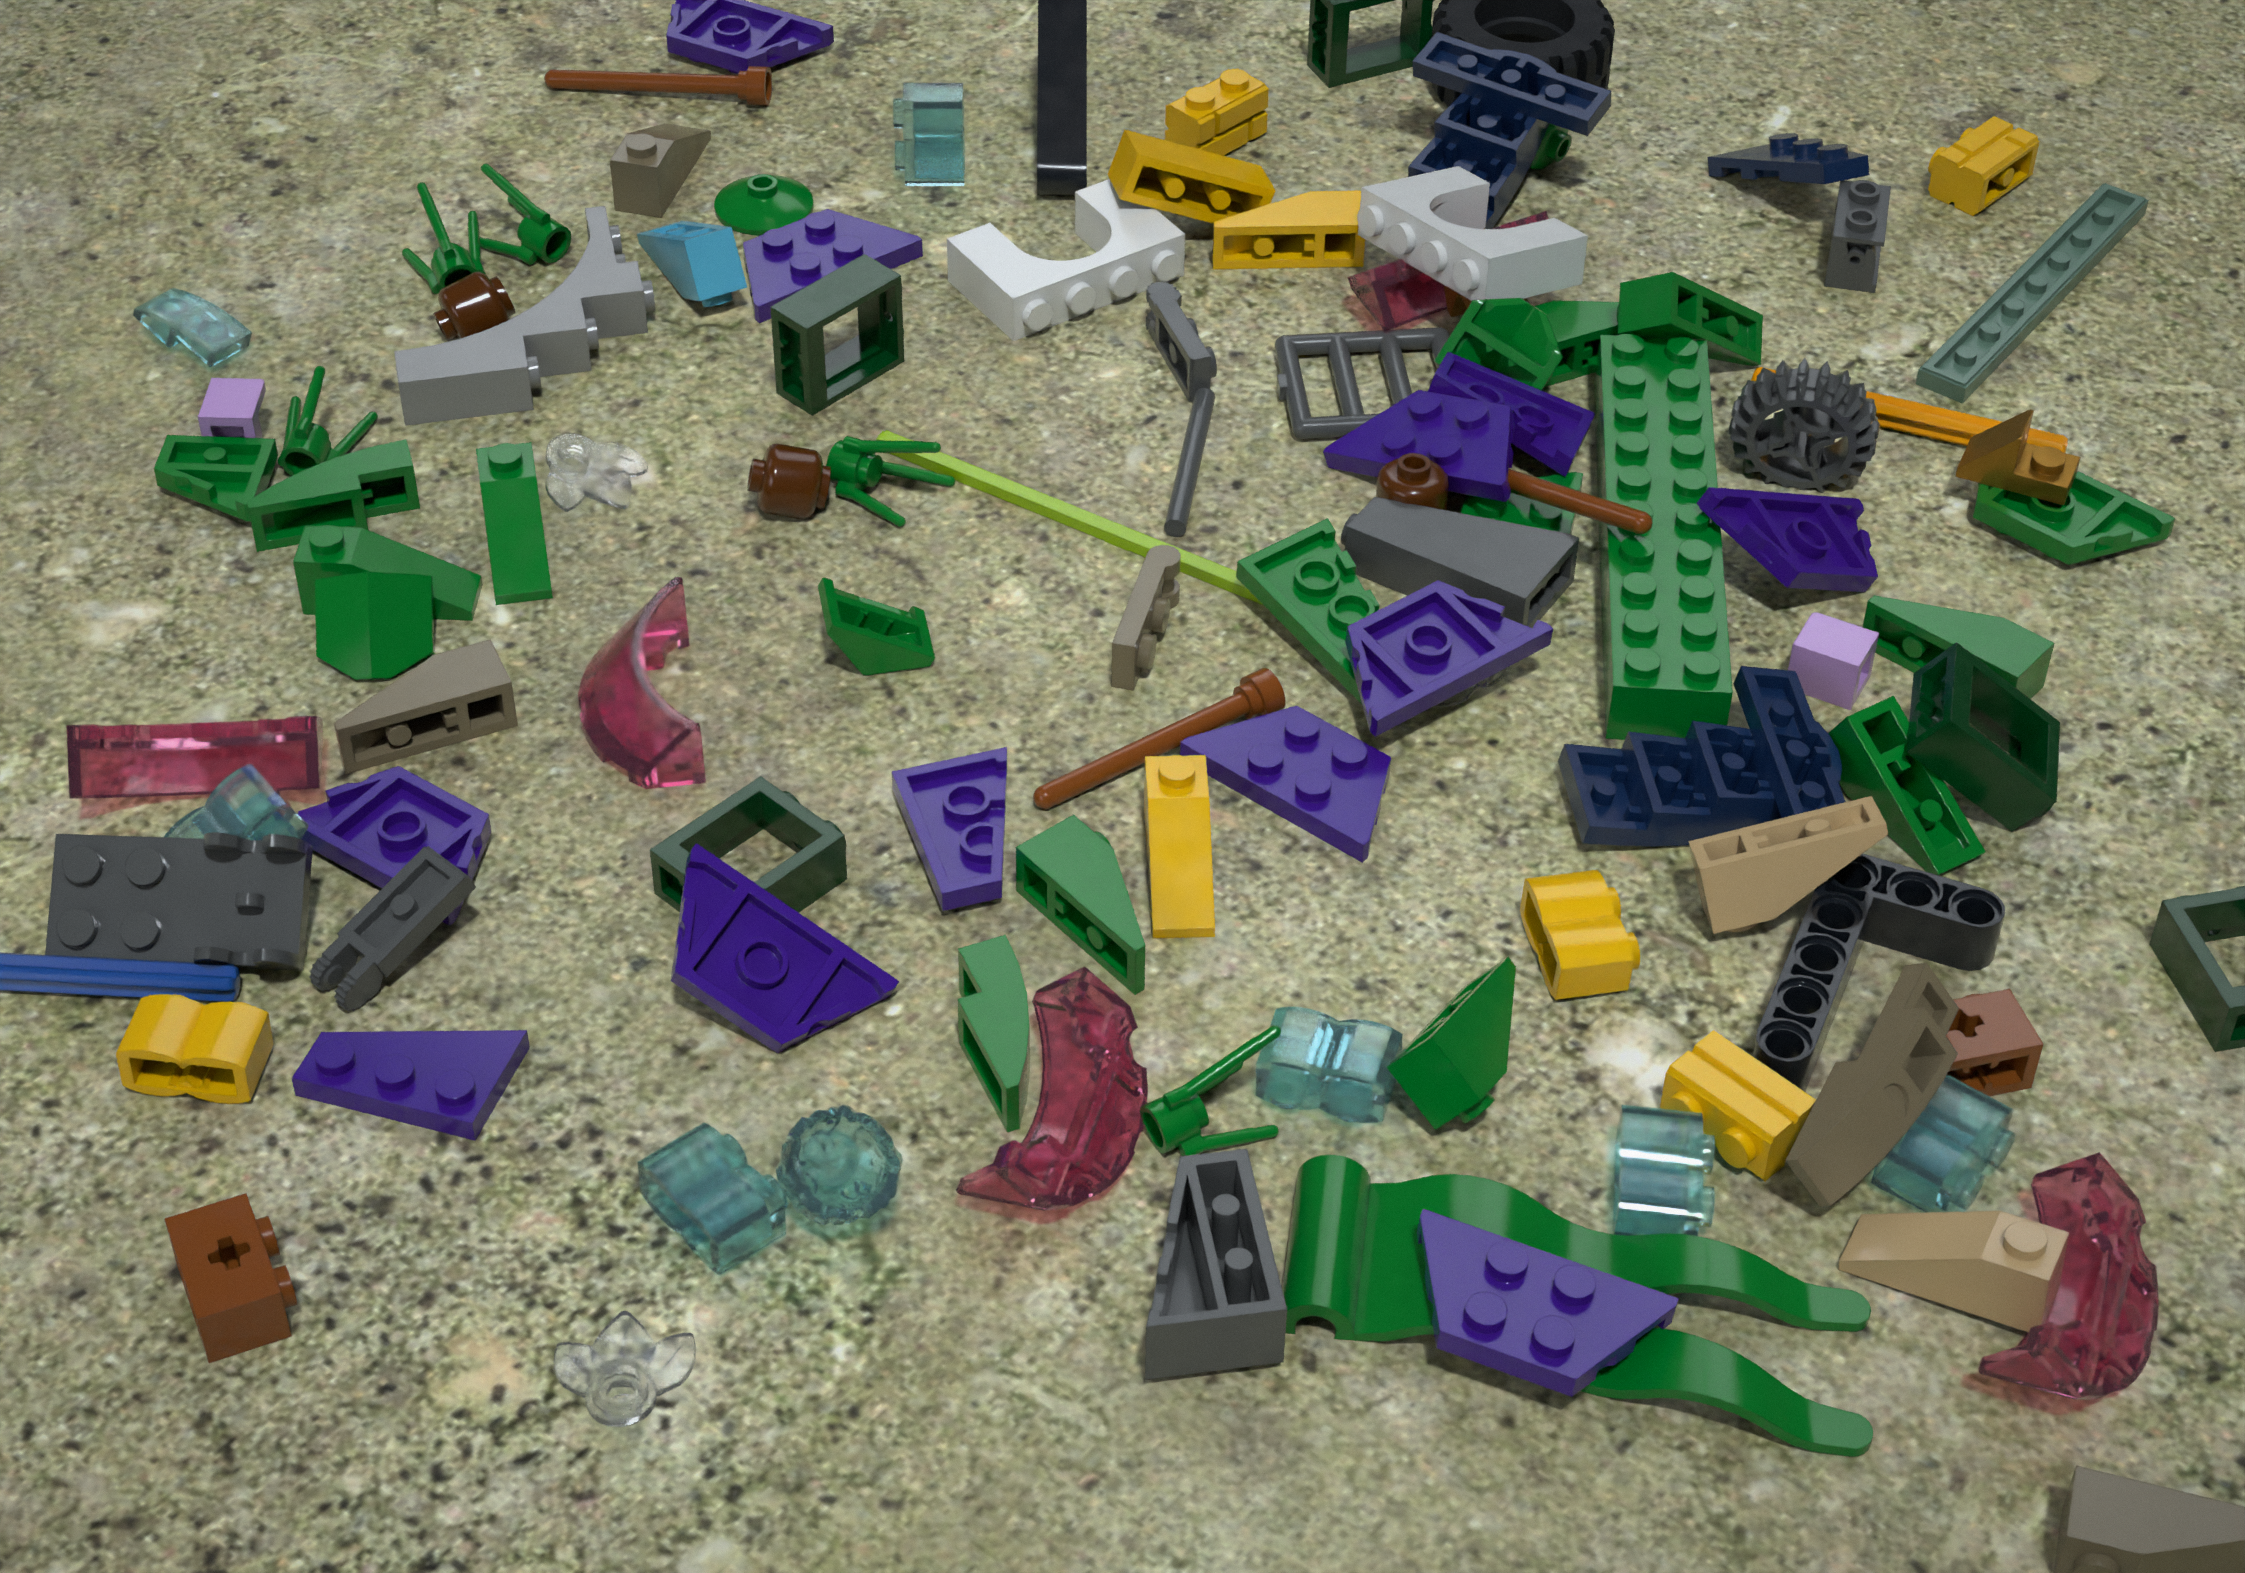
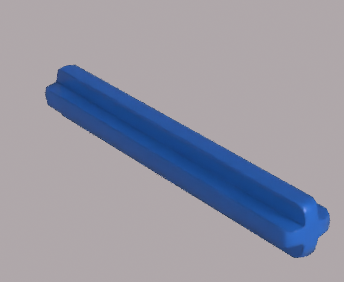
M0 952V991L142 998L156 994H176L195 1001L233 1002L237 999L241 984L239 969L233 964Z

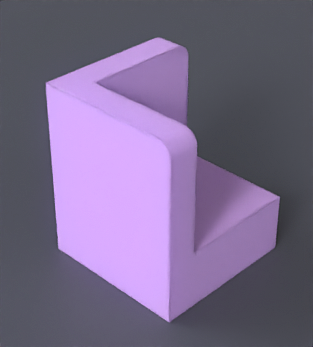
M211 378L198 415L201 436L263 438L258 413L266 392L264 380Z
M1814 612L1810 615L1792 645L1788 670L1796 671L1805 695L1851 710L1871 676L1879 633Z

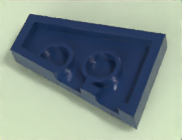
M1796 133L1773 135L1769 137V144L1707 157L1709 176L1724 177L1728 174L1741 172L1742 179L1779 176V180L1784 182L1829 184L1869 175L1868 155L1848 151L1847 144L1823 145V140L1818 138L1799 140V136Z

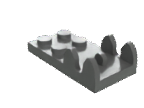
M221 832L204 834V839L56 834L45 955L233 964L239 969L304 971L313 846L302 839L279 834L263 836V840H248Z

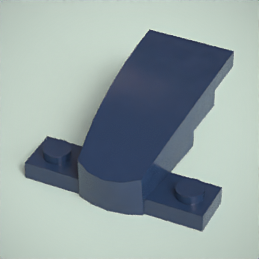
M1436 32L1412 61L1413 76L1462 94L1434 121L1435 137L1408 166V177L1459 166L1489 182L1485 229H1492L1525 177L1549 124L1588 136L1611 107V91L1557 73L1546 62L1529 54L1512 50H1489Z
M1748 666L1740 667L1733 684L1749 729L1692 720L1685 738L1628 731L1621 749L1564 744L1558 764L1582 844L1689 845L1688 841L1846 802L1839 786L1842 772L1839 751L1831 736L1819 722L1814 720L1796 671Z

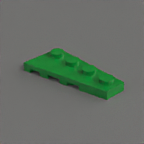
M1326 518L1237 561L1236 578L1362 704L1345 644L1347 626L1378 611L1380 605L1372 591H1365L1357 578L1356 565L1348 551H1341L1335 541L1336 531L1329 519Z

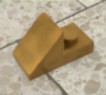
M2030 409L1971 437L1957 467L1955 477L2064 505L2076 477L2081 457L2063 453L2053 447H2040L2027 443L2034 410Z

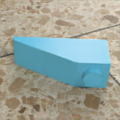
M680 221L637 234L641 247L684 299L702 301L703 307H712L732 301L731 292L747 288L732 227Z

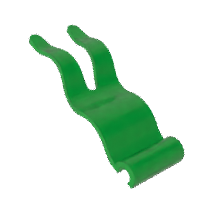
M1340 1155L1313 1157L1301 1165L1297 1174L1282 1286L1287 1307V1334H1296L1297 1321L1308 1316H1318L1332 1322L1335 1326L1334 1339L1391 1341L1434 1334L1432 1325L1434 1308L1431 1301L1428 1300L1424 1279L1426 1262L1423 1244H1418L1417 1239L1418 1223L1423 1209L1665 1294L1696 1293L1720 1296L1746 1303L1788 1324L1811 1330L1857 1332L1864 1329L1869 1322L1871 1314L1870 1304L1863 1295L1856 1291L1803 1282L1757 1255L1709 1238L1673 1233L1627 1236L1591 1230L1555 1214L1527 1194L1491 1179L1471 1175L1443 1174L1398 1183H1371L1369 1173L1360 1163ZM1651 1329L1636 1340L1634 1351L1614 1366H1606L1597 1372L1596 1379L1581 1390V1392L1615 1399L1673 1398L1703 1403L1739 1415L1781 1440L1812 1452L1849 1457L1861 1456L1869 1450L1873 1439L1872 1425L1862 1415L1806 1399L1739 1353L1713 1341L1677 1330Z

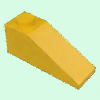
M1361 190L1310 191L1213 221L1212 268L1363 267L1365 239L1358 235V212L1360 210Z
M1206 755L1145 756L1144 820L1152 938L1215 937L1210 801Z

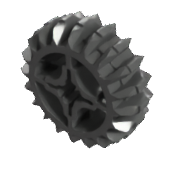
M1806 358L1795 369H1792L1784 360L1777 366L1776 373L1762 368L1760 374L1757 375L1756 381L1747 380L1746 385L1742 388L1741 396H1738L1733 404L1731 413L1733 418L1730 421L1729 434L1731 435L1730 439L1734 441L1732 447L1734 457L1743 459L1745 473L1760 471L1764 484L1775 481L1781 484L1782 487L1799 488V490L1816 487L1821 493L1829 487V483L1845 489L1851 479V475L1861 477L1862 471L1866 468V462L1871 461L1872 456L1875 454L1877 443L1875 439L1879 435L1880 423L1878 422V417H1876L1877 408L1874 399L1866 398L1867 391L1865 390L1864 383L1850 385L1851 377L1848 370L1837 375L1831 374L1828 361L1820 369L1810 368ZM1774 413L1773 418L1764 420L1770 414Z

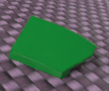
M1522 298L1472 300L1434 362L1440 365L1447 352H1450L1542 391L1563 356L1548 315Z
M367 571L315 579L316 656L355 680L392 679L417 662L435 654L433 577L423 574Z
M822 578L818 585V591L827 634L863 676L931 666L935 659V654L924 610L912 606L907 612L834 588L833 580Z

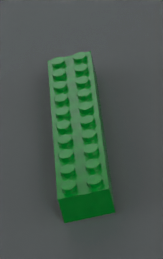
M1621 334L1618 336L1600 335L1594 382L1598 497L1644 511L1652 518V527L1645 534H1637L1598 521L1606 739L1625 740L1628 731L1685 738L1692 720L1727 725L1733 694L1721 527L1697 505L1698 500L1709 487L1718 488L1707 340H1693L1688 337H1639L1633 334Z

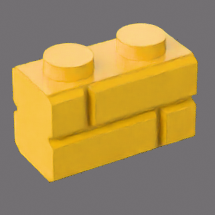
M1238 68L1225 70L1219 78L1202 87L1189 89L1185 96L1166 105L1165 125L1169 129L1165 130V140L1224 156L1267 132L1268 114L1264 109L1268 108L1269 88L1265 83L1252 77L1244 70Z
M1995 116L1976 129L1972 127L1967 128L1957 142L1948 148L1942 146L1933 154L1928 167V171L1931 174L1928 187L1930 196L1948 205L1954 202L1955 208L1975 216L2033 174L2040 142L2038 141V136L2019 127L2014 130L2013 124Z
M1713 1030L1695 1044L1692 1051L1688 1050L1670 1064L1665 1074L1660 1108L1666 1112L1669 1120L1677 1128L1686 1132L1693 1130L1717 1147L1720 1155L1727 1163L1736 1168L1745 1167L1766 1182L1785 1165V1160L1816 1099Z

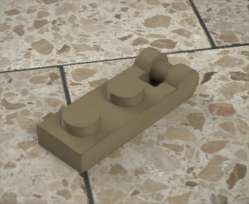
M1159 545L1147 552L1112 642L1111 687L1134 691L1142 668L1150 670L1153 665L1157 645L1155 634L1156 632H1165L1170 609L1179 603L1180 584L1174 577L1180 572L1181 554L1172 546Z

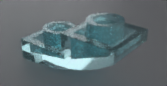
M172 288L134 308L133 316L169 349L182 342L210 368L247 348L252 335L249 329L218 306L195 294Z

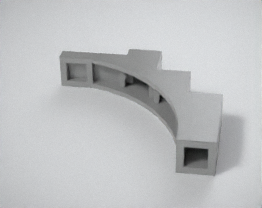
M605 206L585 208L588 244L583 256L564 282L533 307L506 322L461 339L432 346L394 351L405 426L534 410L531 389L541 387L540 377L592 371L589 350L599 349L598 339L648 333L646 312L655 311L651 280H641L638 261L626 262L625 254L622 253L619 225L609 226Z

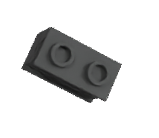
M1858 180L1855 182L1840 181L1824 287L1875 293L1881 247H1884L1891 186L1878 185L1869 180Z

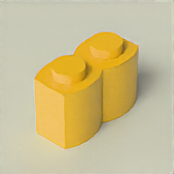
M1598 870L1525 878L1520 904L1521 918L1527 938L1538 955L1540 969L1551 996L1558 1000L1627 991L1632 970H1637L1640 965V950L1635 934L1633 932H1626L1620 920L1621 905L1616 889L1614 887H1607L1603 876Z
M156 994L142 997L116 1052L122 1086L136 1092L154 1096H177L187 1093L202 1100L222 1104H238L251 1101L274 1045L269 1013L244 1002H214L203 1005L195 1000L176 994Z

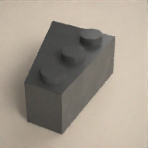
M1238 1149L1180 1156L1167 1218L1162 1257L1159 1259L1152 1308L1149 1310L1146 1325L1145 1380L1284 1362L1287 1307L1248 1150Z

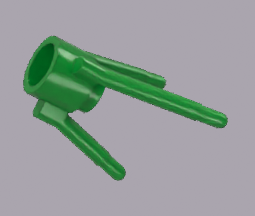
M483 164L481 171L508 195V202L525 218L519 224L517 231L518 238L521 240V246L480 237V247L517 257L529 265H533L538 258L547 263H554L560 260L570 246V230L532 203L489 164Z
M423 182L418 183L417 190L421 197V202L440 246L433 254L431 260L432 270L409 248L403 249V257L428 282L434 294H438L442 288L474 272H481L486 275L481 264L477 213L475 211L468 213V252L464 247L451 243L427 185Z
M317 366L314 370L301 417V399L294 396L290 400L283 450L278 459V464L291 476L317 464L345 455L378 419L376 412H369L334 448H331L328 432L320 425L312 423L325 376V368L323 366Z
M846 436L844 440H839L834 444L827 458L826 466L831 467L830 482L837 484L835 489L836 495L853 499L898 527L905 525L906 520L904 517L861 491L867 486H876L882 473L949 487L955 484V479L952 476L885 462L881 456L875 455V453H938L941 450V445L938 442L861 440Z
M1276 1025L1269 1027L1183 1086L1141 1106V1121L1153 1146L1162 1154L1178 1148L1182 1156L1200 1154L1207 1150L1276 1137L1279 1129L1275 1125L1201 1136V1129L1209 1125V1117L1200 1096L1239 1071L1244 1061L1281 1035L1280 1027Z

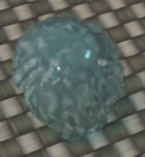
M841 1104L838 1107L832 1106L827 1110H816L811 1113L809 1118L801 1117L797 1121L796 1125L789 1131L785 1143L781 1145L780 1162L776 1167V1175L782 1192L792 1202L793 1208L797 1213L803 1214L810 1221L813 1220L821 1225L828 1223L842 1225L854 1222L857 1219L871 1218L880 1209L886 1208L889 1205L890 1199L895 1198L903 1158L902 1154L895 1148L892 1137L875 1118L865 1113L857 1112L846 1104Z

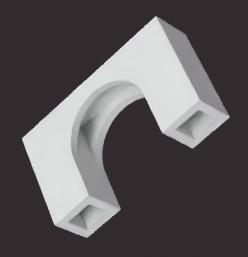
M1459 166L1364 186L1361 189L1358 235L1471 301L1502 298L1524 299L1581 285L1588 235L1556 218L1512 228L1484 229L1486 226L1490 183Z
M1110 179L1075 191V234L1095 250L1096 253L1084 258L1066 261L1037 258L1020 250L997 228L988 223L947 238L948 281L1012 341H1016L1144 292L1151 283H1156V281L1167 283L1183 277L1185 233L1155 208L1120 200Z

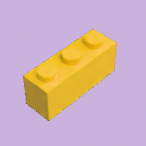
M1125 129L1107 174L1120 200L1209 223L1271 203L1276 191L1260 165Z

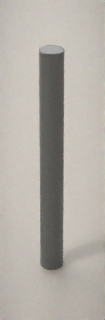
M1200 388L1194 394L1164 524L1165 532L1172 537H1180L1186 532L1215 402V394L1208 388Z

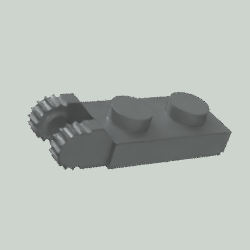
M1156 281V283H1151L1148 289H1146L1147 303H1149L1151 312L1147 313L1146 326L1187 400L1193 403L1194 394L1198 389H1210L1211 378L1216 377L1217 374L1216 358L1210 346L1205 347L1199 338L1195 321L1192 318H1187L1180 308L1182 295L1179 290H1176V287L1173 284H1169V282Z
M424 846L337 933L339 937L322 953V957L317 958L315 964H312L313 967L309 971L311 973L309 976L310 982L323 992L325 990L329 992L330 989H335L338 985L335 990V1002L347 1011L360 1009L363 1004H366L368 999H371L379 991L383 975L387 978L476 886L467 874L429 846ZM359 956L362 959L356 964L357 958Z

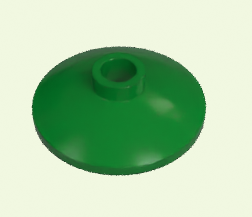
M758 174L738 179L721 189L714 201L715 215L724 226L732 227L733 231L757 236L763 235L771 229H778L803 219L811 214L814 208L812 193L805 185L788 177Z

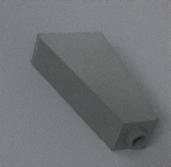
M1374 497L1358 514L1354 513L1348 518L1342 530L1341 543L1345 545V550L1348 551L1354 561L1356 575L1407 596L1439 580L1462 589L1473 598H1484L1505 606L1503 617L1533 628L1536 621L1540 620L1573 583L1579 537L1568 533Z

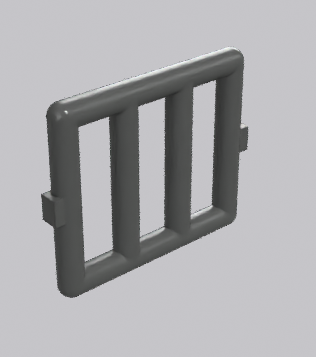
M1436 327L1297 334L1278 337L1275 341V351L1280 374H1277V392L1279 400H1286L1292 430L1295 436L1300 439L1343 437L1380 414H1364L1350 353L1380 351L1394 405L1412 394L1401 350L1432 349L1435 360L1450 336L1448 331L1444 328ZM1298 355H1329L1343 415L1311 416Z

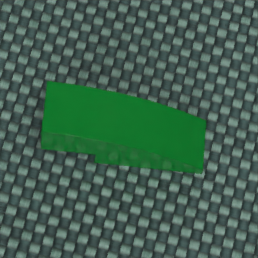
M407 439L376 445L335 457L302 470L248 500L247 506L257 552L298 545L305 526L334 525L337 527H359L368 530L366 518L420 509L414 466Z
M1005 934L958 948L959 993L962 997L958 999L959 1044L1008 1133L1020 1129L1027 1102L1030 1074V1024L1027 991L1020 965Z

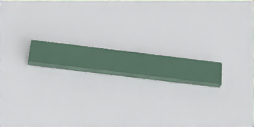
M2103 183L1918 369L1916 385L1963 404L2146 214L2149 200Z

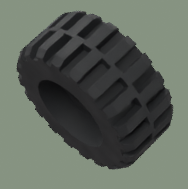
M1442 0L1434 12L1432 37L1436 32L1489 50L1502 49L1529 54L1546 62L1557 73L1608 90L1615 29L1613 27L1614 21L1601 0ZM1432 83L1433 90L1447 107L1462 94Z

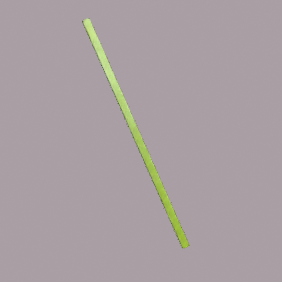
M888 430L882 431L876 438V440L913 441ZM940 451L938 453H889L927 470L952 476L960 483L1143 557H1146L1147 552L1155 546H1172L1181 554L1180 572L1263 605L1236 578L1235 570Z

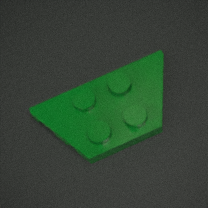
M2077 471L2064 505L1978 483L1973 518L1995 528L1998 532L2009 535L2043 552L2048 557L2058 559L2068 565L2165 540L2171 535L2175 522V517Z

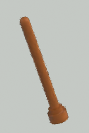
M749 66L747 71H739L738 75L552 69L544 77L546 85L552 89L738 95L739 100H747L749 105L766 106L770 104L772 97L770 67Z
M1508 469V482L1513 494L1637 534H1645L1652 527V518L1644 511Z
M1261 668L1242 677L1240 685L1234 688L1232 696L1039 786L1033 794L1034 803L1041 809H1049L1145 763V756H1160L1179 747L1180 742L1187 737L1217 729L1242 716L1252 719L1283 710L1286 705L1283 688L1271 670Z

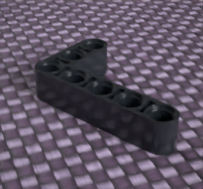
M1038 0L1037 195L1075 196V191L1087 187V0Z
M1861 854L1815 889L1757 1030L1752 1056L1806 1092L1864 941L1960 970H1981L1989 966L1995 956L2005 917V906L2002 900L1993 892L1984 888Z

